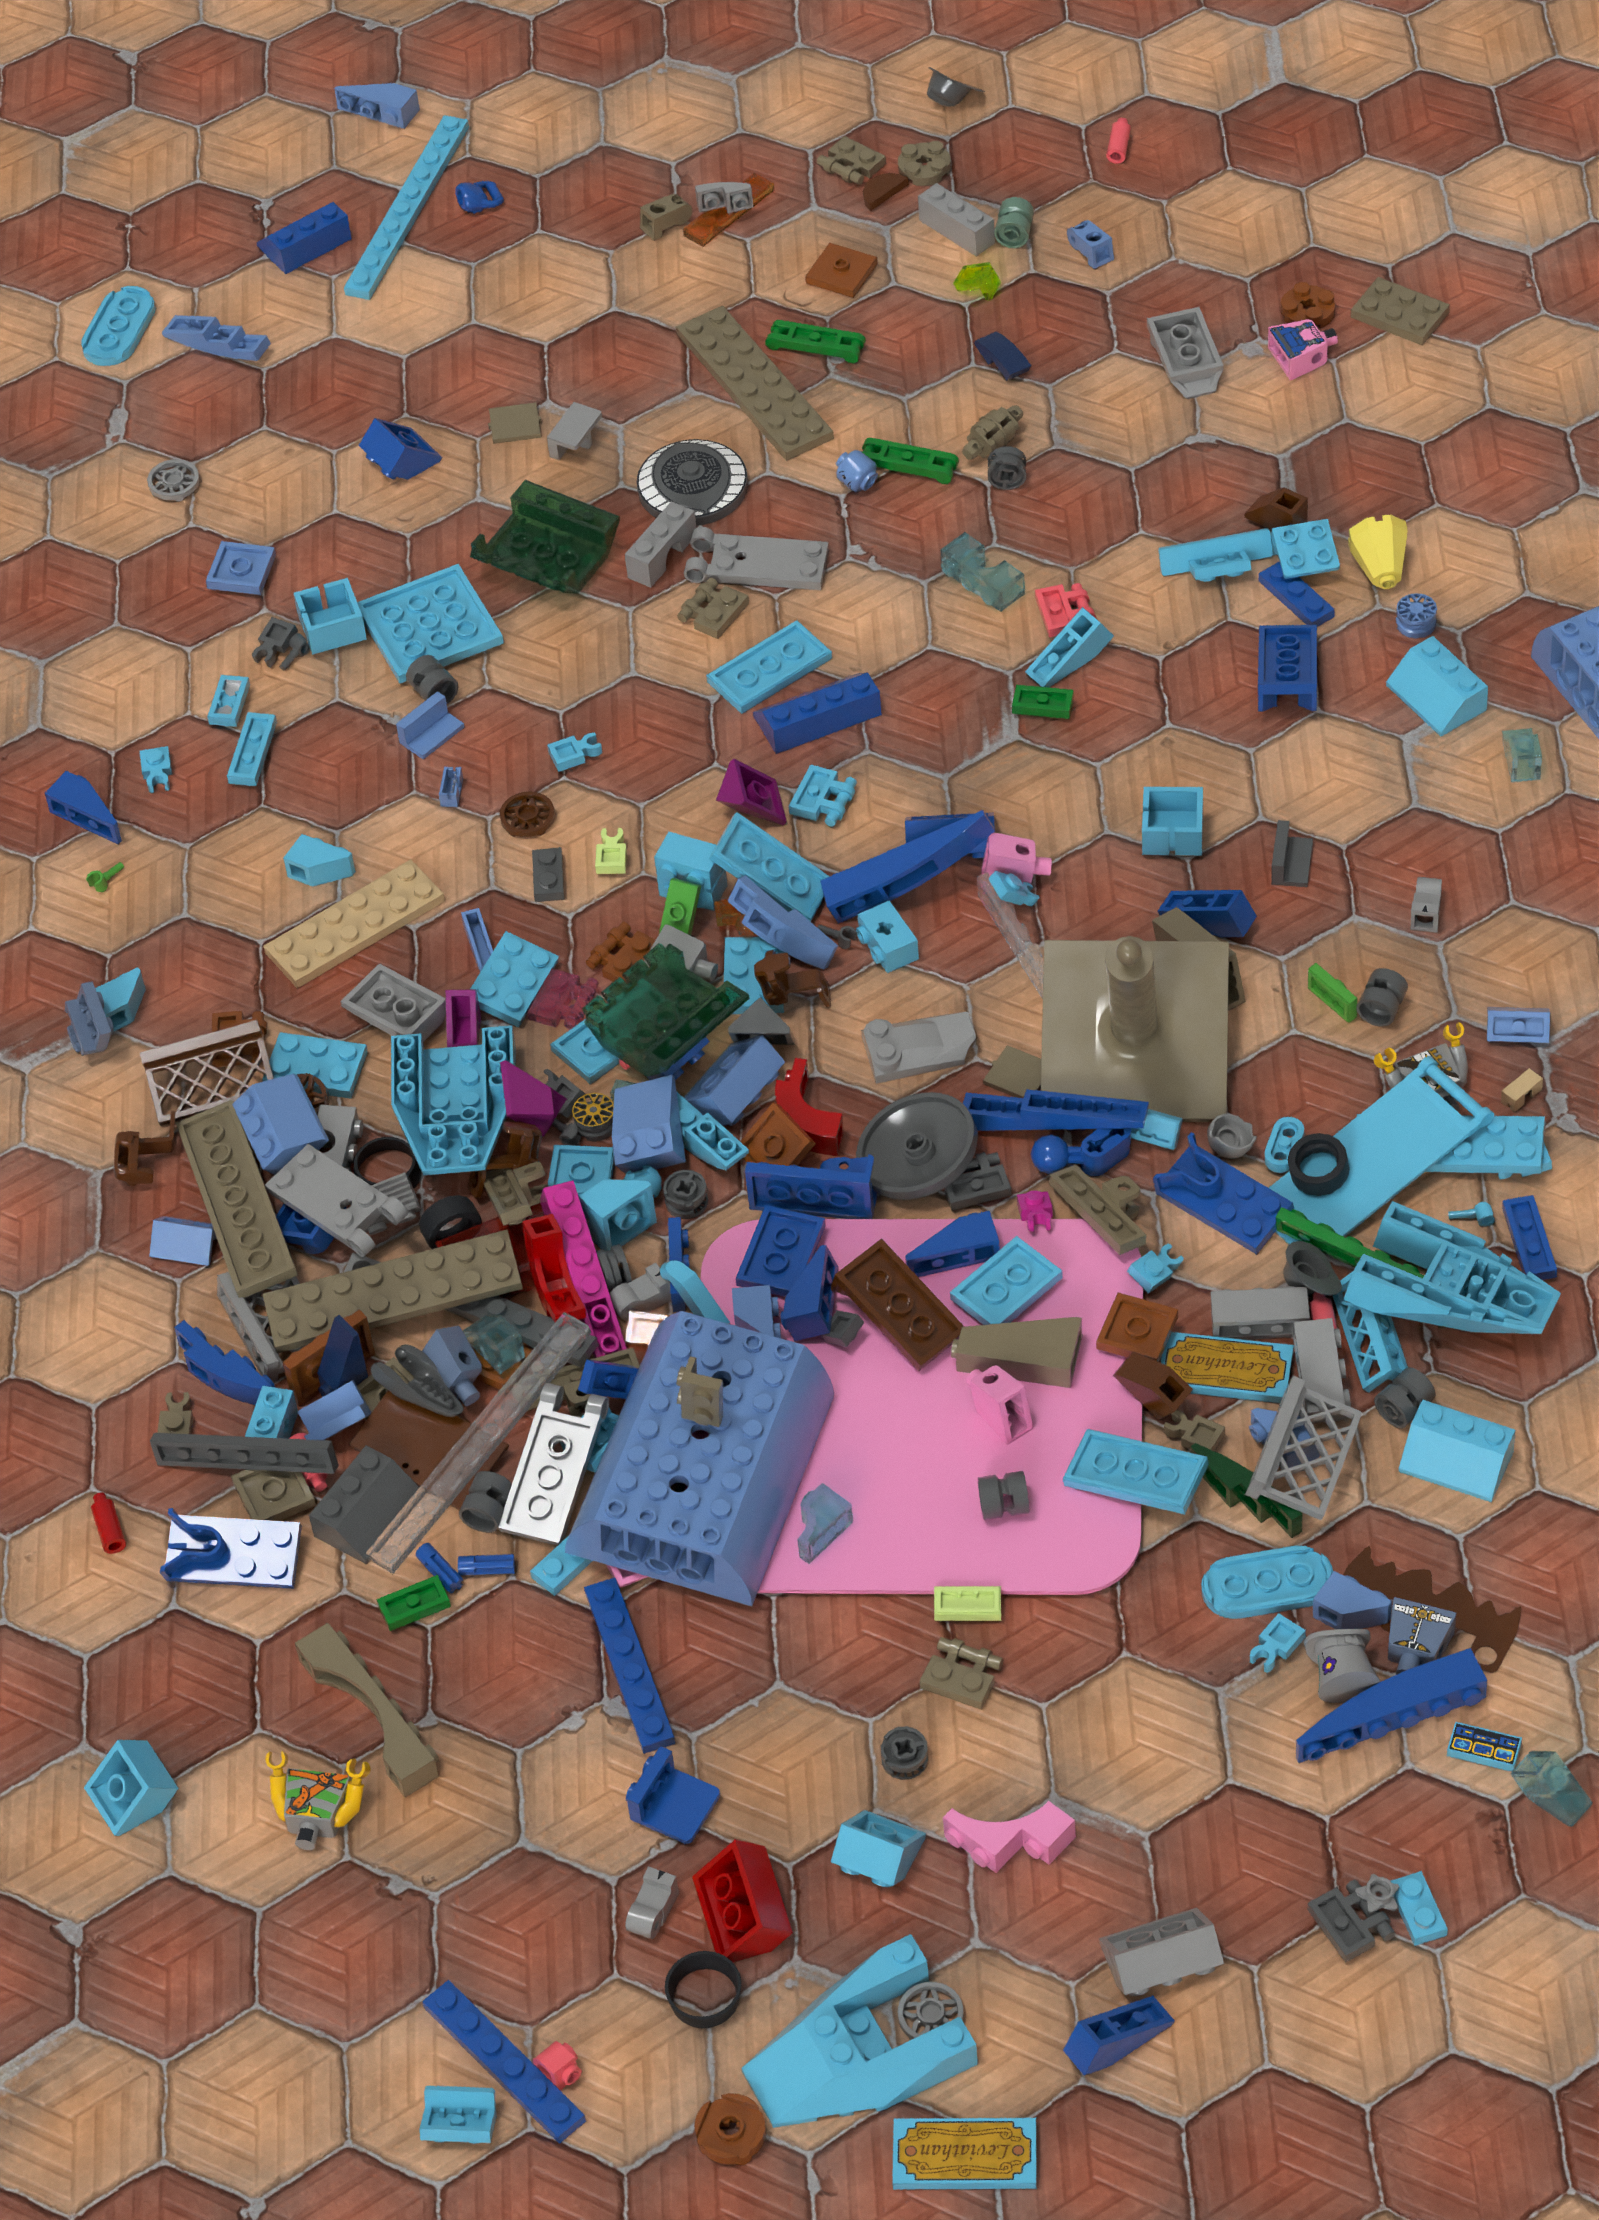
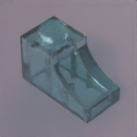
M1532 728L1502 731V742L1511 782L1540 780L1542 753L1538 734H1533Z
M823 1483L814 1491H809L800 1503L802 1522L806 1524V1527L797 1539L799 1557L808 1564L853 1523L852 1504Z

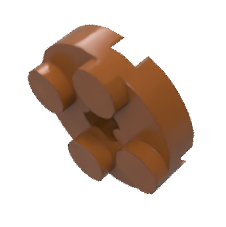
M1306 282L1296 283L1294 288L1287 291L1281 299L1280 311L1284 316L1285 323L1309 319L1316 326L1320 325V328L1327 326L1335 316L1334 293L1318 286L1309 285Z
M728 2093L721 2095V2099H717L712 2103L711 2100L701 2107L695 2119L694 2129L699 2150L709 2159L721 2164L745 2165L749 2163L752 2156L761 2149L766 2138V2124L759 2106L751 2098L741 2094ZM731 2122L736 2123L738 2132L735 2134L726 2135L725 2131L721 2129L723 2126L729 2127Z

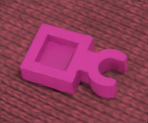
M1029 1191L1026 1194H1017V1206L1021 1221L1027 1220L1028 1230L1030 1232L1034 1231V1225L1043 1224L1046 1230H1050L1053 1211L1048 1191Z

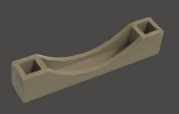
M326 1623L295 1642L299 1661L316 1683L332 1686L349 1693L361 1701L375 1715L384 1732L383 1761L386 1773L404 1797L409 1796L439 1777L436 1766L439 1758L434 1749L429 1744L423 1745L420 1741L421 1735L412 1721L405 1722L402 1718L403 1712L394 1698L388 1700L384 1695L385 1689L381 1681L375 1675L370 1677L366 1672L368 1668L359 1653L352 1654L349 1650L350 1644L340 1630L335 1632L331 1625Z

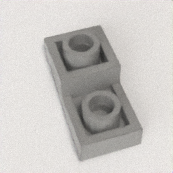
M717 182L695 186L696 202L700 213L722 207L726 208L727 213L753 208L752 187L750 184Z

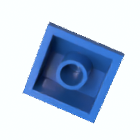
M374 418L359 444L367 453L366 458L378 464L382 468L381 472L391 479L399 477L408 480L439 463L442 459V456L412 428Z

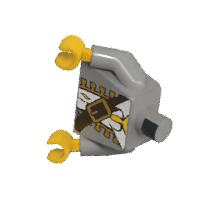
M1460 1022L1456 1023L1457 1036L1450 1034L1448 1024L1444 1027L1443 1036L1451 1042L1450 1047L1444 1043L1398 1062H1395L1396 1053L1390 1047L1384 1050L1388 1062L1383 1060L1380 1053L1376 1054L1374 1064L1378 1068L1385 1069L1384 1077L1390 1090L1415 1070L1419 1063L1428 1056L1437 1061V1067L1461 1088L1464 1087L1467 1083L1468 1061L1464 1044H1460L1459 1039L1464 1033L1463 1025ZM1430 1076L1422 1078L1425 1083L1455 1110H1459L1460 1107L1456 1102L1457 1100Z

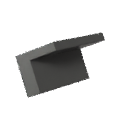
M1278 820L1272 859L1271 885L1307 887L1313 838L1289 837L1290 821Z

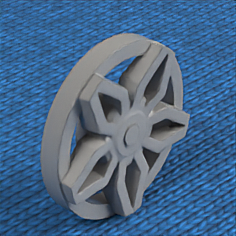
M172 459L159 463L150 471L147 478L149 490L154 497L163 500H176L177 502L182 501L184 497L193 493L200 484L199 473L195 465L181 459ZM187 469H189L194 474V476L186 474ZM154 478L158 481L155 486H153Z
M924 1982L913 1986L902 1996L898 2005L900 2027L910 2040L929 2032L931 2028L935 2029L940 2024L949 2022L947 2018H951L955 2014H957V2018L961 2017L962 2021L964 2017L963 2004L959 1995L949 1986L938 1982ZM928 1991L931 1992L933 1998H927ZM936 1991L948 1995L951 1999L939 2001ZM922 1992L920 2003L917 2001L908 2002L913 1996ZM945 2007H954L949 2011H944ZM906 2010H916V2013L913 2014ZM904 2017L914 2021L912 2029L907 2025ZM922 2025L925 2029L919 2034L917 2030Z

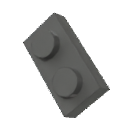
M562 848L532 850L535 902L565 900Z

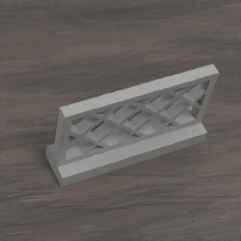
M229 1272L217 1275V1296L261 1376L265 1374L273 1383L277 1382L278 1374L285 1371L283 1361H281L279 1353L274 1348L272 1336L266 1334L270 1326L268 1316L260 1315L253 1311L256 1304L265 1306L264 1299L261 1297L264 1290L245 1298H239ZM295 1276L286 1280L284 1285L276 1284L267 1289L275 1291L300 1283ZM299 1347V1348L292 1349V1350H288V1351H291V1352L299 1351V1350L302 1349L303 1347Z
M1293 1376L1283 1394L1245 1495L1254 1499H1258L1260 1495H1263L1318 1520H1322L1362 1412L1303 1387L1305 1380ZM1304 1399L1317 1404L1320 1413L1308 1416L1302 1405ZM1341 1414L1352 1419L1350 1426L1338 1429L1332 1416ZM1325 1419L1331 1432L1318 1436L1312 1422ZM1305 1425L1311 1438L1298 1442L1292 1430L1293 1428ZM1335 1438L1341 1450L1329 1455L1322 1442ZM1315 1444L1321 1458L1308 1461L1302 1448ZM1295 1451L1301 1464L1288 1468L1283 1454ZM1325 1464L1331 1477L1319 1481L1312 1468ZM1305 1470L1312 1484L1299 1488L1292 1474ZM1285 1477L1291 1491L1283 1493L1272 1488L1273 1480ZM1315 1490L1321 1500L1319 1508L1307 1503L1302 1494Z

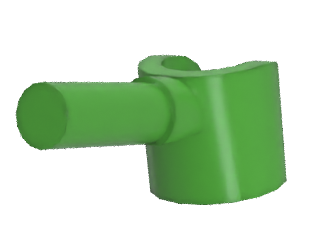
M119 862L103 874L100 871H92L87 875L86 880L90 887H95L97 892H104L108 887L107 881L121 871L124 865Z

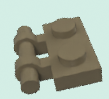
M843 136L828 150V157L820 155L817 158V164L830 174L836 173L842 176V179L848 183L854 182L860 185L864 181V176L871 178L886 164V157Z
M709 578L706 583H701L697 587L696 594L692 599H687L681 606L682 610L677 614V617L682 622H686L690 617L695 619L693 621L695 630L719 639L749 604V596L728 586H724L719 592H716L714 589L718 586V583L715 579ZM704 601L709 603L705 609L700 607Z
M941 1637L937 1644V1650L948 1654L945 1659L932 1655L920 1679V1688L982 1710L995 1684L994 1676L987 1674L986 1671L988 1667L1000 1671L1004 1659L993 1655V1652L986 1648L978 1650L965 1645V1641L956 1638L949 1640ZM960 1658L975 1662L973 1668L958 1664Z

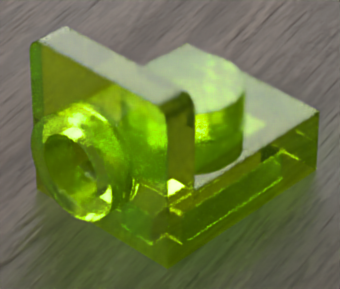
M990 262L963 266L953 284L958 292L980 289L985 299L989 300L995 295L1001 281Z

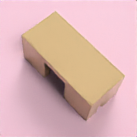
M1529 1068L1502 1090L1501 1103L1507 1107L1510 1106V1109L1516 1112L1524 1105L1525 1095L1530 1090L1532 1098L1542 1090L1543 1078Z

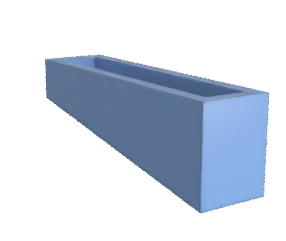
M476 908L461 912L463 927L480 973L491 956L493 948L480 909Z

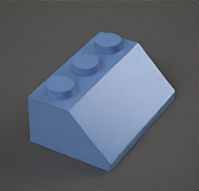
M763 1035L732 1043L683 1098L702 1115L709 1113L722 1126L727 1124L732 1126L744 1116L742 1111L747 1105L753 1104L762 1095L760 1090L779 1076L778 1070L785 1061Z
M296 1074L252 1084L232 1104L262 1169L274 1175L307 1144L320 1150L329 1141Z

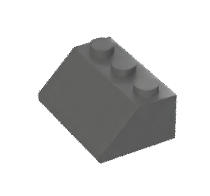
M365 1446L309 1514L314 1537L367 1564L420 1499L423 1491L392 1458Z

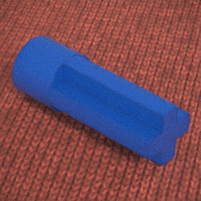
M425 1543L418 1548L415 1554L417 1559L433 1576L438 1575L443 1587L449 1593H453L456 1589H460L463 1586L461 1583L463 1578L430 1543Z
M514 1554L458 1556V1574L460 1576L515 1574Z

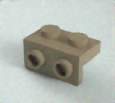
M690 1356L686 1367H680L676 1382L677 1386H681L677 1397V1404H681V1417L695 1421L700 1425L720 1427L723 1419V1380L697 1374V1358Z

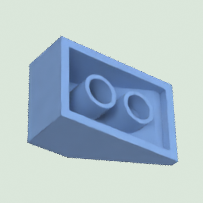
M673 1075L615 1089L612 1144L615 1165L625 1174L629 1170L631 1172L642 1170L645 1165H649L654 1169H660L686 1162L675 1077Z

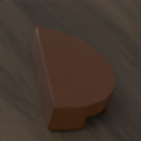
M886 173L871 178L863 189L865 206L870 211L909 185L908 177L901 174Z

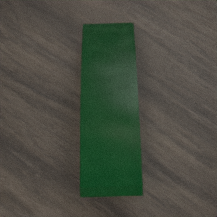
M1197 1443L1190 1446V1453L1208 1457L1209 1465L1202 1478L1230 1508L1242 1502L1260 1523L1272 1517L1291 1538L1302 1532V1513L1263 1495H1260L1258 1499L1245 1495L1253 1475L1252 1471L1230 1458Z

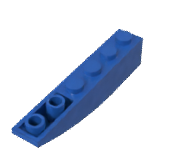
M982 810L897 848L888 850L874 858L863 861L851 868L835 873L820 881L827 908L839 924L886 901H892L924 884L971 852L995 831L994 826Z
M1471 1648L1408 1669L1354 1696L1318 1721L1296 1740V1759L1298 1763L1306 1760H1318L1329 1752L1338 1749H1349L1356 1745V1743L1370 1738H1381L1390 1731L1401 1727H1412L1419 1721L1433 1716H1444L1451 1710L1461 1706H1473L1486 1698L1487 1678Z

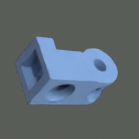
M1085 220L1079 225L1067 229L1069 243L1075 250H1079L1088 258V265L1093 269L1114 260L1112 237L1091 221Z

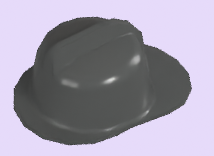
M928 67L933 73L928 85L927 96L940 105L949 107L959 104L971 89L985 92L977 87L953 80Z
M1303 1241L1292 1242L1287 1246L1285 1252L1287 1261L1283 1269V1275L1289 1286L1307 1287L1308 1296H1311L1314 1292L1324 1295H1336L1341 1291L1342 1285L1339 1278L1332 1269L1326 1255L1319 1248Z

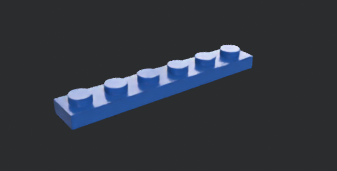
M614 1577L584 1587L585 1596L643 1754L657 1750L660 1746L667 1747L675 1744L672 1729L616 1578Z
M449 1980L422 2001L424 2009L559 2144L586 2122L585 2115Z

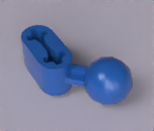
M1131 1128L1097 1129L1082 1141L1081 1147L1068 1146L1058 1136H1042L1035 1141L1032 1147L1031 1159L1039 1171L1047 1174L1060 1171L1067 1164H1080L1081 1170L1085 1174L1100 1176L1126 1158L1130 1153Z

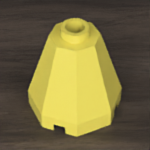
M1383 515L1382 521H1375V517H1368L1349 529V549L1373 585L1382 589H1390L1396 586L1402 577L1408 532L1406 521L1392 515Z

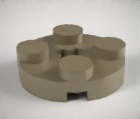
M940 141L906 144L901 148V154L898 157V172L912 180V184L917 186L934 185L942 181V176L946 172L947 175L950 173V155L943 148V144Z

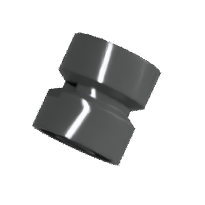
M424 655L417 658L409 666L406 673L407 682L425 701L438 691L446 697V703L449 704L458 692V682L432 655Z
M1386 968L1374 970L1357 1003L1359 1016L1364 1021L1375 1026L1390 1025L1394 1021L1399 1005L1402 1003L1408 990L1405 978L1394 970Z
M1407 1367L1393 1379L1392 1384L1387 1385L1375 1397L1374 1403L1379 1414L1389 1424L1397 1428H1404L1414 1419L1422 1399L1432 1402L1435 1399L1436 1392L1430 1380L1423 1373L1414 1368Z
M478 1472L469 1488V1494L461 1506L459 1518L467 1526L484 1533L496 1531L512 1486L511 1482L494 1472Z
M1024 1471L1005 1473L1003 1479H999L996 1475L977 1478L984 1520L1002 1517L1006 1511L1011 1516L1030 1512Z

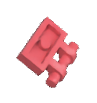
M1080 583L1073 584L1071 586L1072 591L1065 592L1063 584L1035 590V599L1049 638L1057 636L1082 607L1096 618L1093 608L1089 607L1088 604L1090 600L1088 593L1082 588ZM1070 605H1074L1078 609L1071 610Z

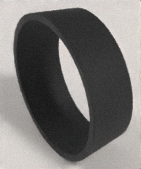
M395 1137L377 1138L366 1143L357 1152L354 1160V1174L370 1185L376 1183L365 1179L358 1169L369 1156L384 1150H397L411 1156L412 1165L406 1174L410 1178L413 1189L420 1181L421 1169L409 1144L402 1139Z
M698 1951L688 1954L679 1959L667 1974L665 1980L667 2000L675 2015L689 2026L696 2028L718 2026L734 2014L739 2004L741 1992L740 1973L730 1959L719 1953ZM712 1969L725 1974L732 1981L736 1990L733 2001L721 2012L710 2016H693L681 2011L674 2004V1992L678 1983L693 1971Z

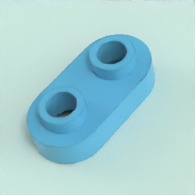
M1284 1117L1276 1121L1265 1149V1165L1273 1172L1284 1173L1289 1171L1287 1159L1290 1149L1298 1140L1304 1137V1125L1297 1118Z

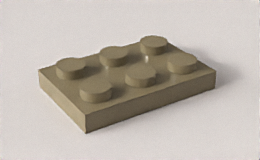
M1377 277L1351 309V318L1423 346L1449 314L1450 304Z

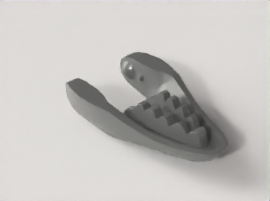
M401 1345L395 1350V1356L399 1363L414 1376V1379L407 1384L394 1370L384 1363L376 1362L371 1366L373 1378L400 1399L446 1417H455L464 1410L460 1401L444 1383L436 1365L424 1352L414 1346Z

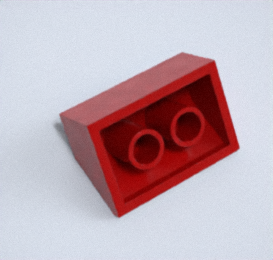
M735 1839L692 1876L716 1953L727 1957L732 1962L771 1952L793 1933L765 1846Z

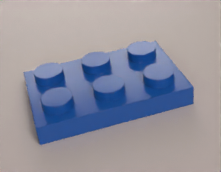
M765 1205L737 1273L736 1286L770 1285L771 1294L786 1297L815 1254L826 1226L825 1218Z

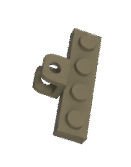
M540 1162L514 1169L513 1172L511 1168L490 1169L486 1171L484 1189L503 1225H516L525 1221L526 1217L533 1215L530 1207L541 1203L542 1190L545 1187H549L548 1184L535 1186L530 1189L528 1186V1182L545 1175L544 1168Z
M1076 1164L1050 1174L1049 1184L1119 1255L1146 1244V1234L1131 1220L1139 1214V1206L1132 1200L1139 1197L1140 1187L1130 1177L1120 1176L1102 1183L1101 1190ZM1120 1187H1128L1129 1190H1127V1191H1122V1190H1120L1119 1188H1120Z
M633 1347L590 1359L631 1365L636 1368L640 1367ZM572 1364L510 1382L519 1412L537 1408L544 1385L550 1383L563 1386V1400H566L570 1415L581 1418L584 1415L581 1413V1410L586 1408L588 1398L591 1395L578 1391L585 1364L582 1368Z

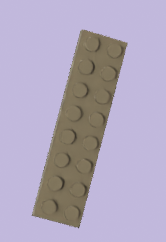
M723 305L676 326L679 338L786 461L834 439L833 430Z
M229 1100L179 1121L176 1125L234 1288L239 1298H245L298 1276L267 1189L264 1186L265 1184L247 1135L232 1105L234 1102Z
M503 1230L263 1293V1299L275 1350L277 1353L308 1345L318 1335L331 1329L336 1316L340 1315L344 1318L352 1315L359 1309L366 1315L369 1328L372 1329L520 1290L523 1287L508 1230Z

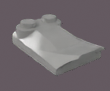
M1200 307L1147 318L1150 343L1156 348L1170 382L1186 399L1214 393L1223 371V363Z
M380 963L340 1001L343 1008L391 1036L421 1033L423 1042L442 1024L446 1014V998Z
M968 1011L894 1024L887 1020L875 1019L870 1021L864 1030H861L862 1040L876 1084L964 1065L967 1051L976 1039Z

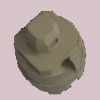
M1014 405L1007 410L1000 407L998 410H991L985 416L980 417L978 422L970 429V434L967 436L968 443L962 450L963 455L969 460L979 455L985 458L995 449L1006 447L1014 439L1015 431L1019 429L1017 422L1023 417V411L1020 407Z

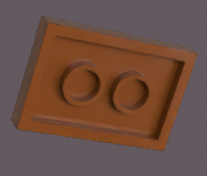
M359 1309L352 1315L344 1317L343 1319L359 1334L364 1360H368L375 1355V1350L366 1315ZM330 1330L318 1335L311 1343L299 1351L293 1352L282 1362L289 1390H293L298 1406H301L320 1393L318 1387L321 1386L318 1370Z

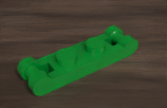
M775 320L773 322L771 333L767 335L765 345L771 350L786 348L840 357L849 363H856L861 354L860 350L863 349L866 343V338L860 333L783 320Z
M866 438L862 445L863 451H861L874 461L878 468L935 478L941 484H949L951 482L953 470L959 464V458L952 453L876 438Z

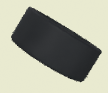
M1316 1133L1306 1135L1293 1145L1287 1159L1293 1183L1299 1190L1308 1195L1322 1196L1333 1193L1345 1183L1350 1170L1345 1147L1340 1140L1329 1134ZM1313 1153H1330L1336 1157L1337 1166L1333 1171L1324 1176H1307L1300 1169L1302 1161Z
M460 1195L448 1196L436 1201L427 1208L419 1222L420 1231L431 1249L476 1238L480 1234L483 1225L481 1216L473 1202L467 1197ZM458 1218H462L460 1222L454 1225L453 1227L440 1231V1229L448 1222Z

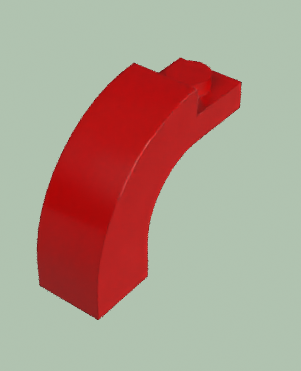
M795 1058L792 1070L787 1069L785 1081L776 1080V1103L816 1143L810 1151L818 1154L838 1156L844 1134L842 1113L818 1110L803 1100L809 1080L807 1059Z
M553 1213L522 1221L530 1270L547 1317L551 1316L555 1325L571 1323L575 1320L586 1318L585 1306L572 1283L568 1271L562 1230Z

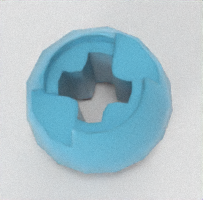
M645 1165L642 1170L635 1172L629 1170L623 1179L648 1181L652 1185L654 1198L659 1195L662 1189L661 1176L656 1169L649 1165Z

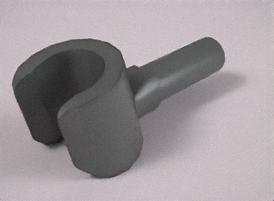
M300 633L293 635L289 641V645L293 649L279 666L284 671L298 655L304 656L309 652L310 648L306 643V638Z
M818 925L817 927L824 934L837 939L838 945L842 949H848L851 946V940H856L857 931L851 926H844L840 931L823 925Z
M555 1118L552 1125L562 1132L559 1136L560 1141L564 1145L575 1146L581 1139L580 1135L577 1134V1126L572 1123L567 1126Z

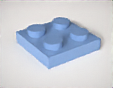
M221 541L206 578L207 589L261 595L276 557L275 547Z

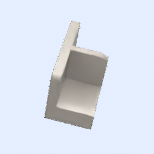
M573 402L547 436L549 457L560 460L568 448L577 450L580 446L589 449L592 446L591 430L602 417L601 411Z

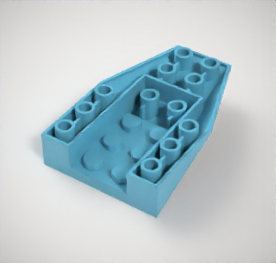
M512 1025L482 1028L481 1045L424 1049L421 1033L391 1036V1105L423 1176L486 1170L503 1128V1123L507 1118L500 1062L506 1060L516 1066V1045Z

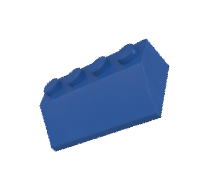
M868 672L851 675L753 712L754 719L775 754L882 715L880 691Z

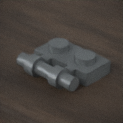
M985 1152L975 1154V1158H972L965 1171L954 1182L944 1188L951 1210L1012 1195L1011 1186L1003 1164L998 1165L1000 1164V1159L997 1152L987 1155Z
M1356 1879L1346 1885L1350 1895L1344 1897L1338 1887L1308 1902L1307 1908L1345 1963L1375 1947V1938L1372 1936L1373 1932L1379 1933L1384 1941L1391 1940L1396 1934L1390 1926V1918L1384 1911L1377 1910L1372 1914L1368 1912L1367 1901L1355 1893L1356 1888L1362 1887ZM1361 1909L1367 1916V1919L1361 1921L1354 1910Z

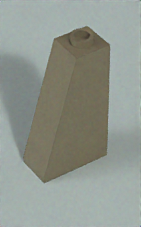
M1177 907L1152 920L1156 941H1220ZM1230 948L1228 1011L1246 1002L1237 955Z
M1068 1317L962 1327L959 1339L953 1340L951 1358H956V1369L958 1372L970 1373L975 1369H980L984 1372L991 1366L997 1365L1019 1381L1070 1388L1083 1337L1082 1318Z

